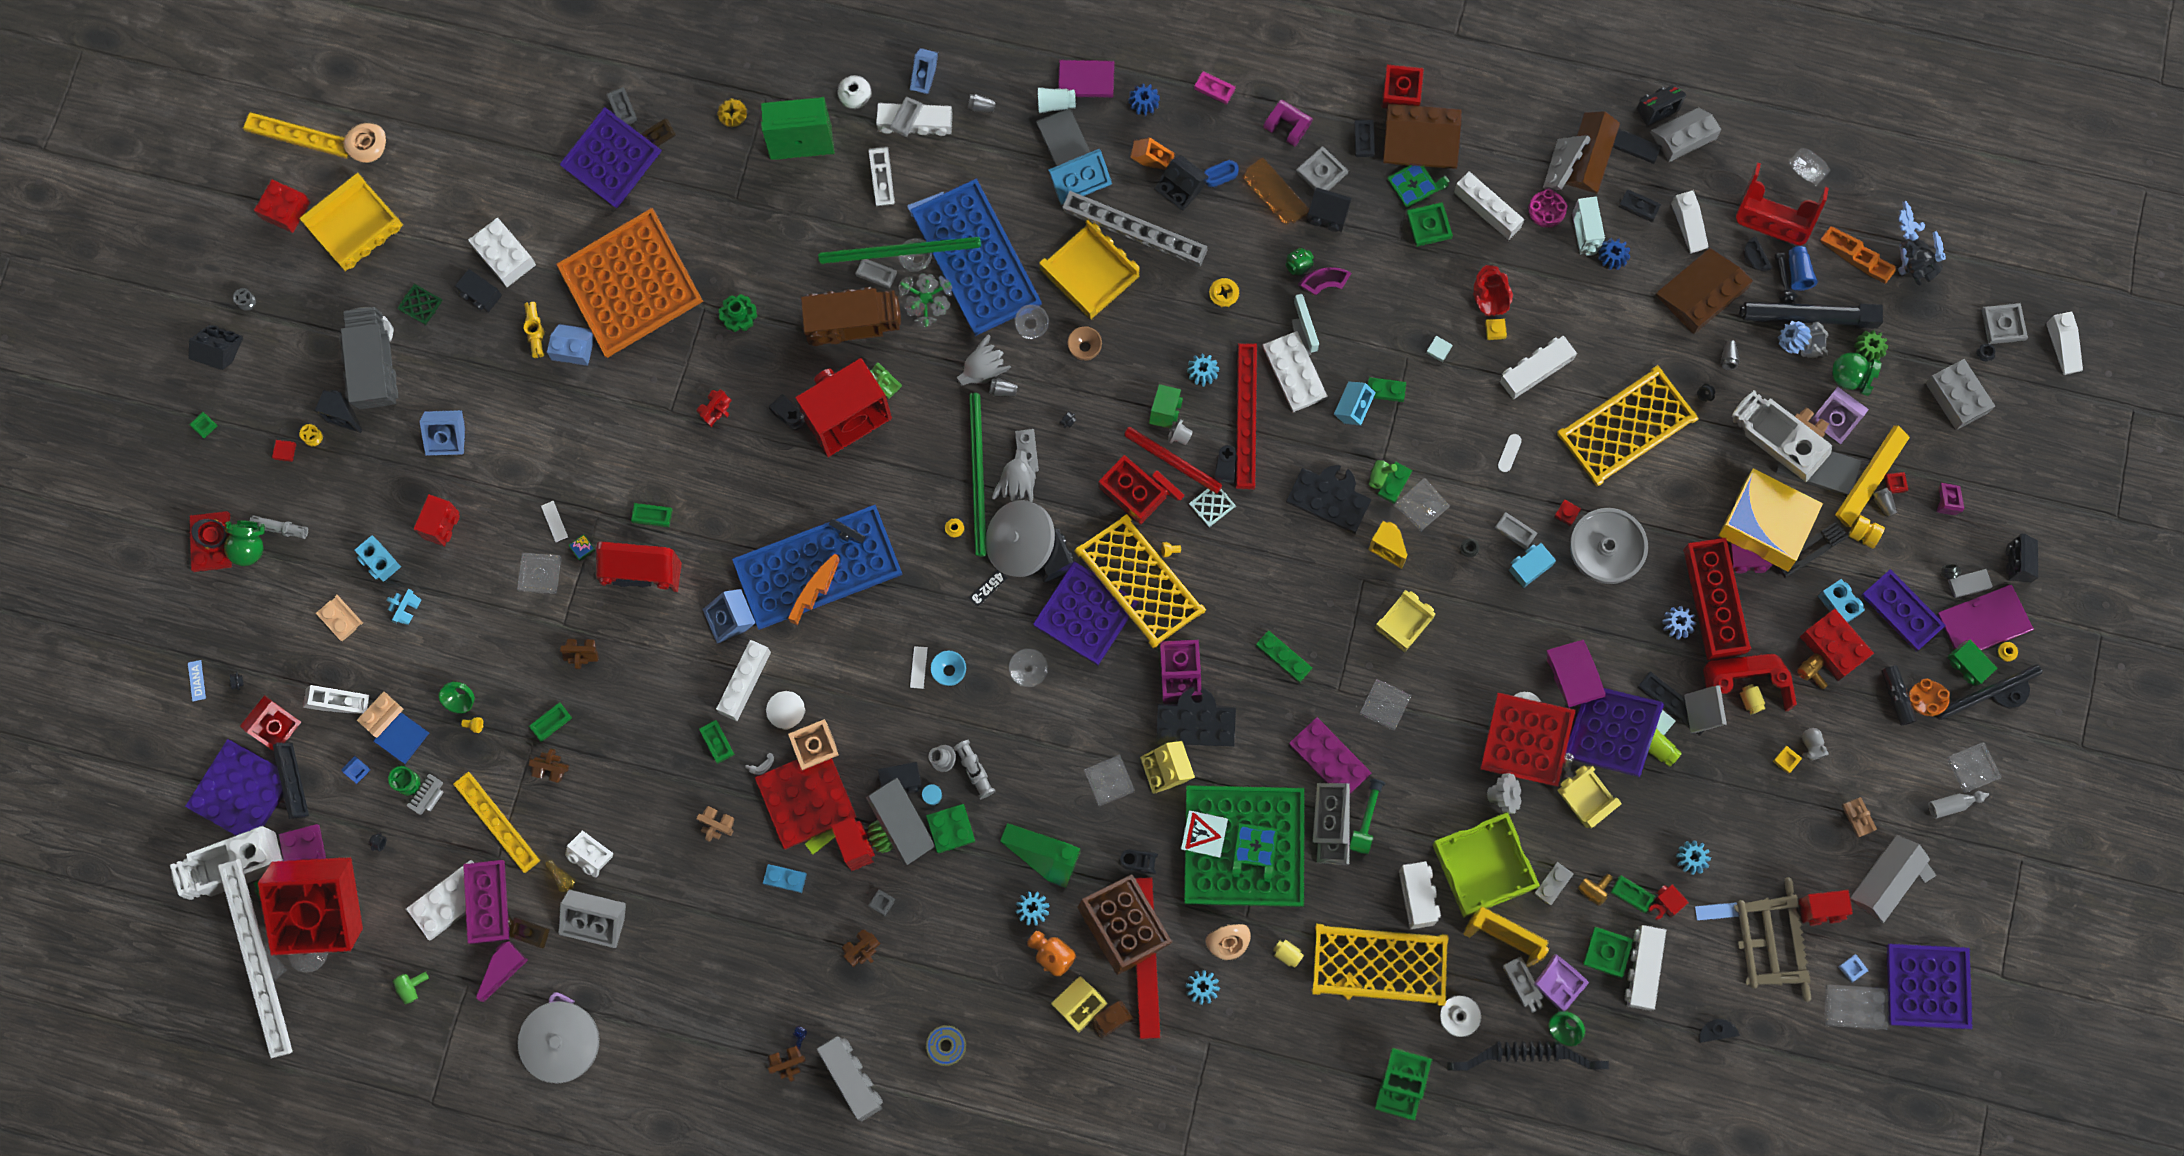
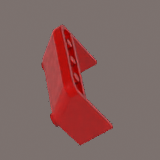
M1757 162L1736 215L1737 222L1742 226L1794 245L1805 244L1827 201L1829 188H1824L1818 203L1806 200L1800 204L1798 210L1763 198L1765 186L1761 182L1756 181L1761 166Z
M597 542L596 578L602 586L611 584L616 579L653 582L659 589H669L671 587L674 592H678L682 562L673 549L657 546Z
M1776 654L1713 660L1704 667L1706 688L1720 686L1721 694H1727L1733 688V679L1770 675L1772 683L1777 687H1781L1785 711H1790L1797 705L1791 673Z

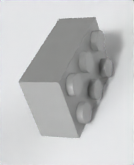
M1965 359L1932 375L1926 382V385L1955 430L1988 414L1995 407Z

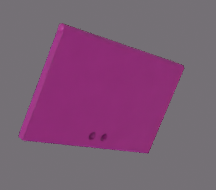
M2012 584L1937 613L1940 620L1946 625L1944 629L1954 650L1963 641L1970 639L1980 650H1984L2034 630Z

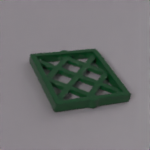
M414 284L397 309L426 325L443 300ZM416 290L417 295L410 297L411 293ZM426 296L427 301L421 303L420 297ZM417 298L418 304L412 305L411 299ZM408 300L409 306L403 307L405 302ZM437 302L435 307L432 309L431 303ZM428 304L429 310L423 311L422 305ZM419 306L420 312L414 313L413 308ZM430 312V314L428 315V317H427L426 319H424V315H423V314Z

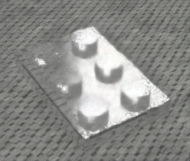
M1825 985V1026L1888 1030V989Z

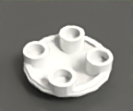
M789 691L778 692L772 696L766 708L767 718L770 722L783 730H789L799 724L806 711L800 696Z

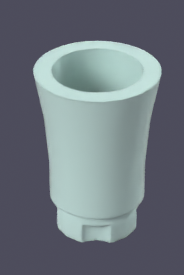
M1038 88L1039 113L1068 109V107L1076 108L1075 90Z

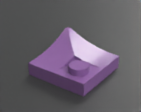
M1553 955L1534 985L1560 1011H1566L1589 982L1558 955Z

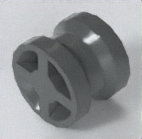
M241 288L233 294V301L241 310L248 311L254 308L256 299L249 290Z

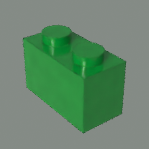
M1159 384L1149 424L1172 428L1173 421L1177 422L1179 411H1177V408L1181 409L1183 398L1180 397L1181 389Z
M1971 639L1963 641L1947 656L1952 667L1960 670L1964 675L1963 678L1974 686L1984 682L1997 669Z

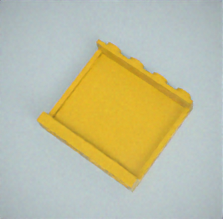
M359 173L355 174L299 218L344 271L353 268L360 259L368 256L375 247L382 245L389 236L397 233L403 226L398 217L384 204Z
M1087 220L1086 226L1048 260L1044 258L1039 262L1040 270L1091 320L1139 277V266L1133 260L1130 261L1121 248L1117 249L1113 245L1112 239L1107 235L1104 236L1096 223L1092 224Z
M1481 907L1470 918L1463 932V935L1470 938L1480 929L1529 955L1526 963L1527 968L1544 959L1549 950L1546 947L1547 940L1484 907Z

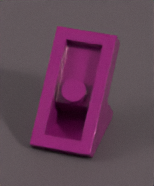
M1941 483L1939 487L1941 500L1937 512L1949 515H1957L1963 512L1964 504L1961 487Z

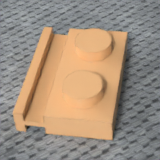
M338 595L316 612L340 641H344L360 624H363Z
M383 692L357 721L377 738L404 709L387 693Z

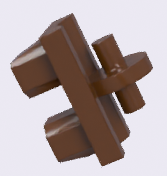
M567 639L565 646L560 648L563 661L575 664V669H581L582 664H588V661L598 662L599 659L596 643L593 639L585 640L584 646H578V642L575 639Z
M552 748L548 753L542 752L541 758L535 757L534 760L530 759L529 766H532L531 776L543 778L545 770L551 771L549 780L556 783L562 780L564 773L569 769V765L558 763L561 760V756H557L556 750Z
M863 929L856 936L860 940L856 946L851 942H847L842 947L845 953L844 957L853 967L858 962L863 964L867 959L870 963H873L874 960L871 956L877 952L875 948L881 944L872 933H868Z
M797 1046L786 1049L789 1060L786 1062H782L779 1052L768 1056L770 1064L768 1068L769 1073L771 1074L786 1068L785 1072L780 1073L781 1079L789 1077L790 1082L795 1081L794 1075L800 1073L799 1067L792 1069L791 1066L806 1061L805 1056L801 1055Z

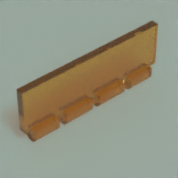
M1263 157L1246 169L1247 173L1243 175V178L1251 187L1257 183L1253 189L1263 200L1269 196L1265 203L1274 213L1281 210L1277 216L1285 225L1290 222L1295 223L1309 212V208Z

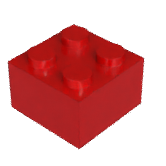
M1387 65L1382 108H1387L1388 104L1420 106L1424 68Z
M272 179L254 211L262 220L293 233L300 222L299 218L304 215L311 202L304 193Z
M429 494L414 530L424 540L445 547L446 542H449L451 539L453 526L459 521V511L450 501Z
M1848 890L1808 894L1798 900L1802 923H1809L1810 926L1821 925L1828 920L1829 924L1840 923L1843 920H1847V916L1853 914Z

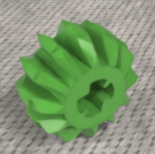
M1872 330L1870 333L1865 331L1862 335L1858 336V342L1854 345L1858 349L1856 353L1867 358L1868 362L1872 359L1880 360V357L1886 355V350L1889 346L1884 344L1887 338H1881L1882 332L1876 335L1875 330Z
M878 820L868 826L869 831L867 834L870 838L869 841H871L872 847H875L877 852L884 853L894 849Z

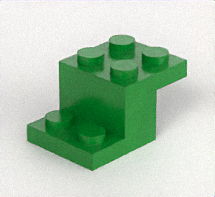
M1392 1048L1387 1069L1384 1070L1375 1110L1415 1120L1419 1101L1423 1099L1432 1059Z

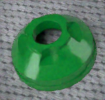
M449 682L439 692L441 704L446 709L455 713L468 712L475 701L472 690L461 682ZM456 688L464 690L465 694H459Z
M1558 1012L1549 1021L1550 1033L1563 1045H1578L1585 1036L1584 1024L1577 1015L1571 1012ZM1567 1019L1573 1020L1576 1023V1027L1570 1026L1567 1023Z

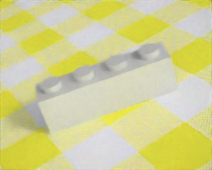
M878 103V131L883 133L894 132L890 130V126L902 104ZM923 105L909 133H918L920 135L933 133L940 136L951 134V106Z
M1468 172L1456 184L1454 193L1506 239L1509 240L1521 229L1524 219L1472 173Z
M1564 336L1559 339L1557 337L1552 339L1548 343L1549 346L1544 349L1542 347L1537 349L1532 357L1529 359L1527 357L1523 358L1518 362L1517 367L1514 369L1510 367L1502 373L1503 376L1500 383L1512 399L1517 398L1574 360L1577 353Z
M752 640L749 641L716 708L721 715L738 721L771 653L768 647Z
M1642 925L1638 930H1635L1634 941L1636 942V948L1631 953L1633 968L1628 973V981L1631 982L1630 988L1625 993V1001H1628V1007L1648 1011L1655 1009L1666 930Z

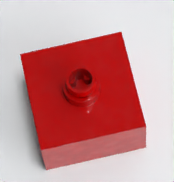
M862 358L837 373H834L832 369L823 370L814 378L815 386L795 397L804 421L827 457L832 456L892 419L886 395Z
M351 857L272 861L258 882L270 954L284 955L351 951L363 929Z

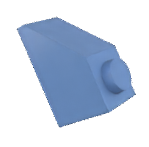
M920 48L916 53L910 90L929 93L936 70L938 52Z

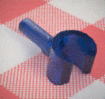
M797 1026L793 1035L798 1037L796 1046L800 1050L801 1044L807 1035V1030Z

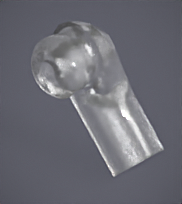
M1568 753L1565 754L1562 767L1564 780L1567 778L1572 779L1577 775L1571 771L1574 756Z

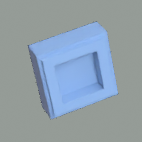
M1856 954L1838 966L1851 983L1868 971Z

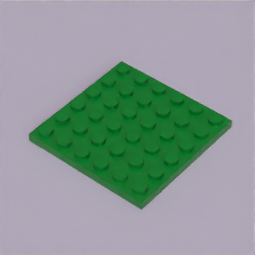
M1186 786V824L1189 811L1227 818L1228 821L1220 857L1185 850V904L1304 907V788ZM1239 823L1278 829L1272 879L1270 882L1263 880L1265 867L1241 863L1240 876H1232Z

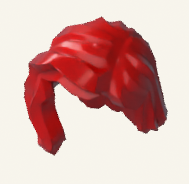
M1485 265L1476 276L1473 295L1480 311L1488 316L1503 315L1509 311L1513 293L1508 284L1507 275L1500 272L1496 266Z

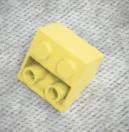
M1182 741L1166 743L1140 757L1153 794L1181 785L1195 778Z
M1081 976L1051 1003L1078 1033L1108 1006L1107 1002Z

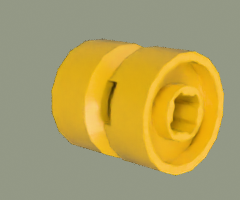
M1859 515L1848 537L1856 541L1863 540L1864 545L1874 549L1885 527L1877 523L1871 524L1870 519Z

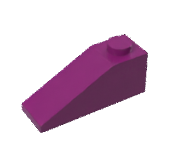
M509 941L503 942L496 948L497 952L492 956L476 996L479 1001H486L528 961L513 943Z

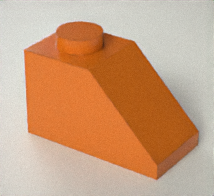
M1145 138L1134 141L1130 158L1143 166L1166 170L1170 161L1174 159L1175 153L1153 139Z

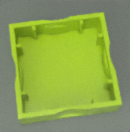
M1508 812L1484 821L1472 829L1459 831L1436 840L1432 844L1463 918L1475 914L1481 907L1490 908L1533 891L1540 886L1529 860L1522 851L1518 834Z

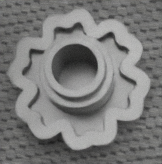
M1502 774V777L1498 778L1497 784L1488 789L1487 796L1489 802L1502 807L1503 813L1515 814L1516 810L1520 809L1521 788L1519 781L1516 780L1514 774Z

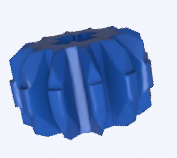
M1144 84L1141 85V88L1135 86L1134 91L1130 92L1129 103L1132 104L1131 109L1136 110L1138 115L1143 112L1146 116L1147 111L1153 114L1154 108H1158L1160 96L1157 95L1156 89L1152 90L1151 84L1147 88Z
M1612 238L1608 242L1604 241L1602 247L1598 250L1600 254L1598 259L1603 261V266L1609 265V270L1613 266L1616 270L1620 269L1621 266L1624 267L1630 259L1628 254L1630 248L1625 247L1626 242L1619 243V238L1616 242Z

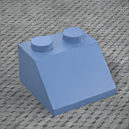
M559 324L551 334L547 354L554 361L588 366L595 336L591 329Z
M462 411L424 412L420 420L425 455L463 454L465 425Z
M741 589L721 593L703 609L717 643L737 636L755 624Z

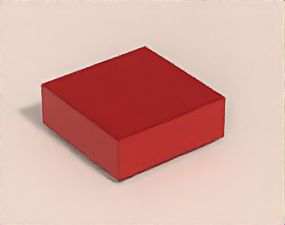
M276 440L272 458L274 460L293 462L296 443Z
M1905 472L1891 473L1884 476L1886 488L1892 494L1908 491Z

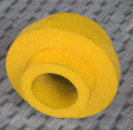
M950 519L945 525V531L948 536L956 538L964 532V525L959 519ZM957 525L958 528L956 530H952L951 526Z
M2004 642L1998 647V655L2004 661H2013L2018 656V649L2013 643ZM2006 648L2011 650V654L2006 653Z

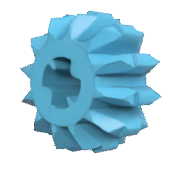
M1202 353L1200 359L1194 356V361H1189L1188 365L1190 367L1187 368V373L1190 374V380L1195 379L1196 385L1202 382L1204 387L1206 381L1212 384V379H1217L1219 367L1216 366V360L1211 361V355L1204 358Z
M1692 841L1691 844L1685 842L1684 847H1679L1678 850L1681 854H1677L1676 858L1682 859L1677 864L1678 866H1685L1683 872L1690 869L1691 875H1694L1696 871L1700 874L1703 872V868L1707 869L1709 867L1706 862L1710 861L1711 857L1706 856V854L1710 851L1709 849L1703 851V843L1697 847V841ZM1696 855L1697 859L1692 861L1690 856Z
M1028 892V899L1023 895L1020 897L1024 903H1016L1018 907L1022 908L1016 910V914H1023L1019 918L1020 921L1027 918L1026 925H1030L1031 920H1033L1036 926L1038 925V918L1042 922L1045 921L1042 914L1049 915V912L1044 910L1049 907V903H1043L1046 900L1045 896L1038 900V892L1035 893L1034 898L1031 892ZM1035 904L1036 909L1038 908V910L1033 911V913H1029L1030 910L1027 909L1028 906L1032 907V905Z
M1203 970L1200 977L1198 971L1194 973L1196 979L1191 976L1188 978L1193 984H1186V988L1193 990L1188 991L1187 995L1195 994L1192 1001L1195 1002L1197 998H1200V1005H1203V998H1206L1209 1004L1211 1003L1209 996L1217 998V995L1212 991L1220 990V987L1213 986L1219 981L1218 979L1211 981L1213 973L1205 977L1206 970ZM1203 982L1208 987V990L1205 989V992H1200L1201 990L1197 988V985L1200 986Z

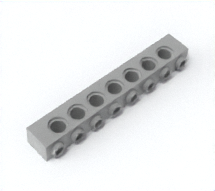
M1069 191L1063 205L1065 213L1085 221L1089 220L1092 224L1096 223L1102 228L1201 267L1208 251L1206 245L1072 191Z

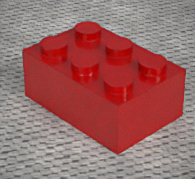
M1125 455L1098 481L1099 489L1140 525L1166 499L1167 491Z
M1833 609L1800 636L1814 654H1819L1824 658V665L1838 681L1874 654L1836 609Z
M852 817L831 826L844 861L851 871L873 863L872 857L875 854L872 846L866 839L868 836L860 820L856 821Z

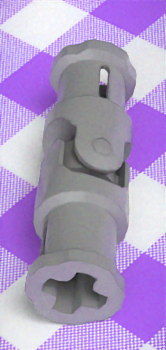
M962 741L953 748L961 757V764L967 767L966 773L972 785L976 786L980 794L979 798L984 799L992 795L995 789L990 786L984 768L978 762L977 755L970 748V741Z

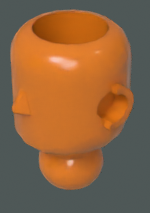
M1040 931L1033 933L1027 942L1030 948L1039 951L1036 961L1044 967V971H1049L1054 976L1063 975L1076 958L1075 952L1062 940L1056 937L1047 940Z

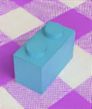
M1348 381L1334 415L1344 424L1361 425L1376 392L1366 383Z
M1542 543L1538 546L1532 545L1525 551L1527 553L1522 558L1518 556L1511 562L1512 566L1509 571L1523 588L1552 567L1556 561Z

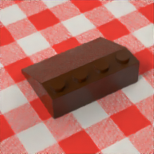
M1388 104L1383 163L1457 169L1462 110Z
M1709 248L1655 295L1695 334L1744 293L1753 280L1739 266Z
M1133 875L1083 898L1077 907L1116 975L1136 966L1172 943Z

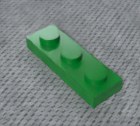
M1269 630L1256 644L1257 648L1298 683L1312 670V667Z

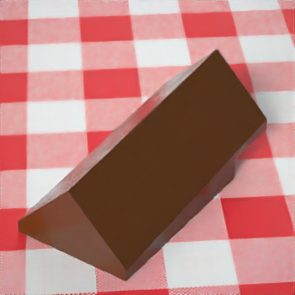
M1607 112L1584 113L1577 137L1587 135L1591 138V141L1588 145H1584L1581 151L1583 153L1581 158L1576 159L1573 164V171L1565 183L1566 185L1598 194L1620 125Z

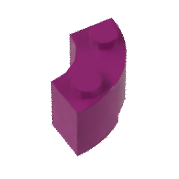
M1320 268L1307 274L1297 286L1312 295H1317L1326 287L1342 289L1352 273L1341 268Z

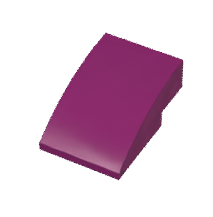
M1584 639L1547 650V661L1554 673V680L1568 707L1605 697L1601 679Z
M1199 640L1162 641L1160 643L1163 704L1178 703L1180 695L1190 687H1194L1192 699L1200 701L1202 693L1200 692Z

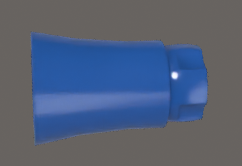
M1803 246L1793 247L1788 252L1791 288L1797 291L1810 289L1816 286L1818 281L1814 274L1807 248Z

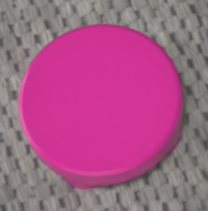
M1551 189L1537 193L1529 204L1531 219L1542 227L1558 225L1564 219L1567 210V204L1564 199Z

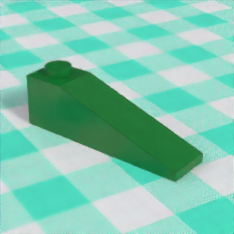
M1007 823L1000 840L1002 844L1047 881L1067 888L1081 852L1080 848Z

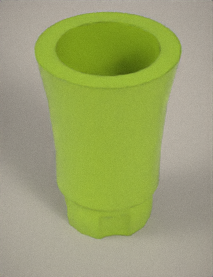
M1656 727L1648 752L1660 762L1663 761L1667 766L1671 767L1682 753Z

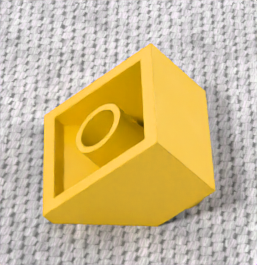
M1383 521L1374 535L1368 550L1402 569L1407 558V552L1401 532L1392 522L1386 523Z

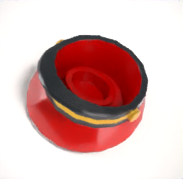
M217 519L199 520L193 525L191 530L192 537L198 547L207 552H216L223 549L225 540L230 535V533L225 532V524Z

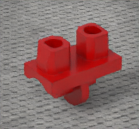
M721 389L718 392L712 390L708 394L710 403L707 406L702 404L697 409L700 417L711 427L721 416L725 418L729 416L726 410L732 400Z

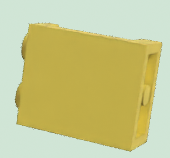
M1406 590L1375 626L1379 633L1403 652L1408 650L1435 616L1434 609L1427 603L1423 604L1418 600L1419 597L1415 593Z
M1584 765L1575 772L1577 775L1572 779L1567 778L1560 784L1562 787L1557 791L1586 828H1593L1622 803L1617 797H1613L1593 772L1595 770L1594 767Z

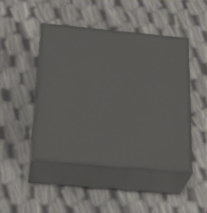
M878 889L868 906L886 917L896 899Z

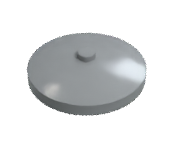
M1025 500L1010 502L999 509L993 516L986 533V551L993 566L1000 572L1013 577H1025L1038 571L1047 562L1054 546L1055 531L1051 517L1040 505Z
M1601 508L1589 512L1576 524L1570 538V553L1576 567L1586 577L1599 583L1616 584L1630 579L1641 569L1648 554V540L1643 527L1632 515L1615 508Z
M551 1002L535 1009L524 1021L518 1037V1051L525 1068L536 1078L550 1083L569 1082L583 1075L593 1064L599 1049V1033L593 1018L583 1008L568 1002Z

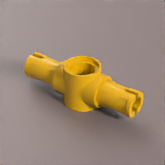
M527 302L524 304L526 312L524 331L527 334L528 342L531 344L532 357L538 358V355L543 357L541 341L543 340L544 329L541 326L540 318L537 316L536 303L530 302L529 305ZM538 327L535 332H530L532 328Z

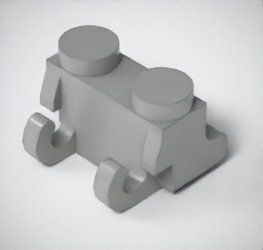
M1813 322V325L1807 326L1811 331L1812 338L1808 340L1810 345H1805L1804 350H1801L1803 357L1817 358L1818 356H1826L1828 354L1826 349L1828 332L1819 322Z

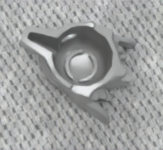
M989 334L966 359L964 372L957 377L961 386L969 383L986 384L991 379H995L997 375L1011 368L1010 365L1001 367L1003 365V359H1000L1003 355L1002 351H992L994 345L987 346L990 340Z
M1017 450L1015 459L1006 464L992 499H996L1002 492L1003 497L1006 498L1009 495L1012 502L1018 501L1019 497L1020 499L1026 498L1027 495L1029 501L1033 502L1035 475L1027 462L1025 451Z

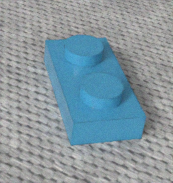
M768 864L763 884L802 893L807 874Z

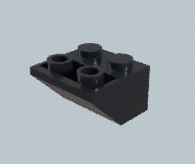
M1180 155L1170 161L1155 190L1183 211L1201 192L1209 176Z
M208 325L189 339L188 359L224 370L233 363L243 336L233 331L220 329L214 325Z
M1059 528L1054 529L1055 540L1051 555L1047 562L1038 570L1043 582L1064 576L1073 563V555L1068 551L1065 545V537L1060 533Z
M2021 533L2006 547V555L2008 556L2006 574H2008V581L2032 583L2038 578V540Z

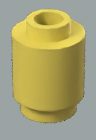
M1751 684L1742 688L1743 692L1740 693V696L1750 715L1765 709V701L1758 686L1754 687Z
M1286 939L1284 942L1279 941L1273 949L1276 952L1274 956L1289 967L1295 968L1304 956L1300 953V949Z

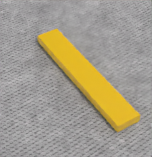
M249 112L243 127L247 132L346 159L348 157V153L344 148L343 137Z
M1893 426L1835 514L1846 527L1853 525L1910 438L1900 426Z
M469 771L453 783L524 873L541 861Z

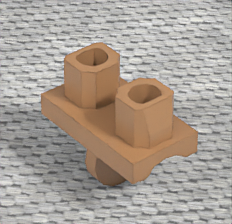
M1807 407L1800 414L1797 413L1795 415L1807 427L1822 438L1824 437V432L1829 423L1820 418L1815 426L1811 424L1809 420L1815 413Z
M1861 797L1842 805L1857 838L1877 830L1870 812L1867 810Z
M707 806L703 814H698L696 819L710 826V828L703 826L701 832L706 834L705 840L711 841L713 837L718 840L721 837V834L717 833L716 830L731 836L734 818L724 814L719 823L714 820L718 811Z

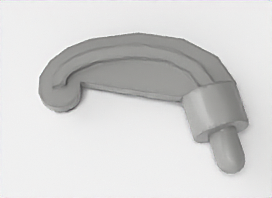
M769 753L767 755L768 759L760 766L746 765L745 768L755 775L764 774L772 766L774 756L772 753Z

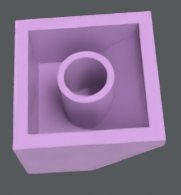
M1837 387L1810 422L1816 425L1820 418L1829 423L1825 433L1842 444L1869 409Z

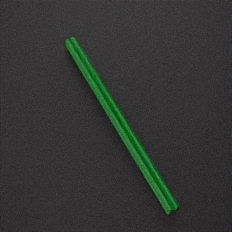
M980 237L821 252L818 254V260L823 264L980 248L981 239Z
M971 393L969 395L975 555L982 557L986 556L981 400L980 394Z

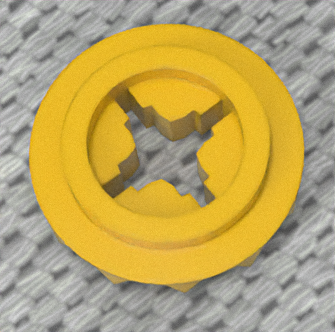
M731 98L728 101L724 100L723 104L719 106L717 114L722 124L735 127L744 122L747 110L740 100H733ZM731 107H733L734 111H737L734 112L733 118H731L730 113H727L730 112Z
M1218 279L1210 287V298L1214 304L1220 307H1229L1236 303L1239 297V288L1230 279ZM1222 287L1225 292H1230L1227 293V299L1223 295H1219L1221 294Z

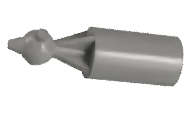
M1976 791L1973 796L1958 793L1931 801L1928 806L1932 817L1937 819L1964 811L1974 802L1981 803L1989 796V793Z

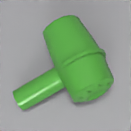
M1377 460L1371 469L1369 485L1375 489H1381L1388 473L1397 471V465H1389L1385 461Z
M426 971L412 979L407 974H403L393 980L395 992L398 993L405 1005L418 999L414 986L429 979Z

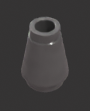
M976 93L975 95H970L968 109L979 112L994 111L995 101Z
M1735 341L1725 342L1720 363L1726 370H1734L1740 363Z
M1000 378L991 379L989 393L994 394L993 396H1016L1017 385Z
M1888 488L1873 494V500L1886 517L1897 513L1892 492Z

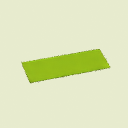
M833 829L815 836L805 843L812 854L835 838Z

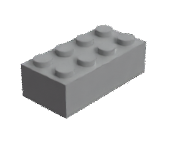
M837 1036L817 1049L859 1121H864L883 1109L880 1105L883 1103L881 1097L870 1088L873 1085L870 1078L865 1073L862 1074L860 1070L863 1068L857 1057L851 1055L850 1052L853 1049L848 1040Z

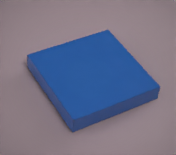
M400 713L375 738L374 742L406 764L428 736L429 732L403 713Z

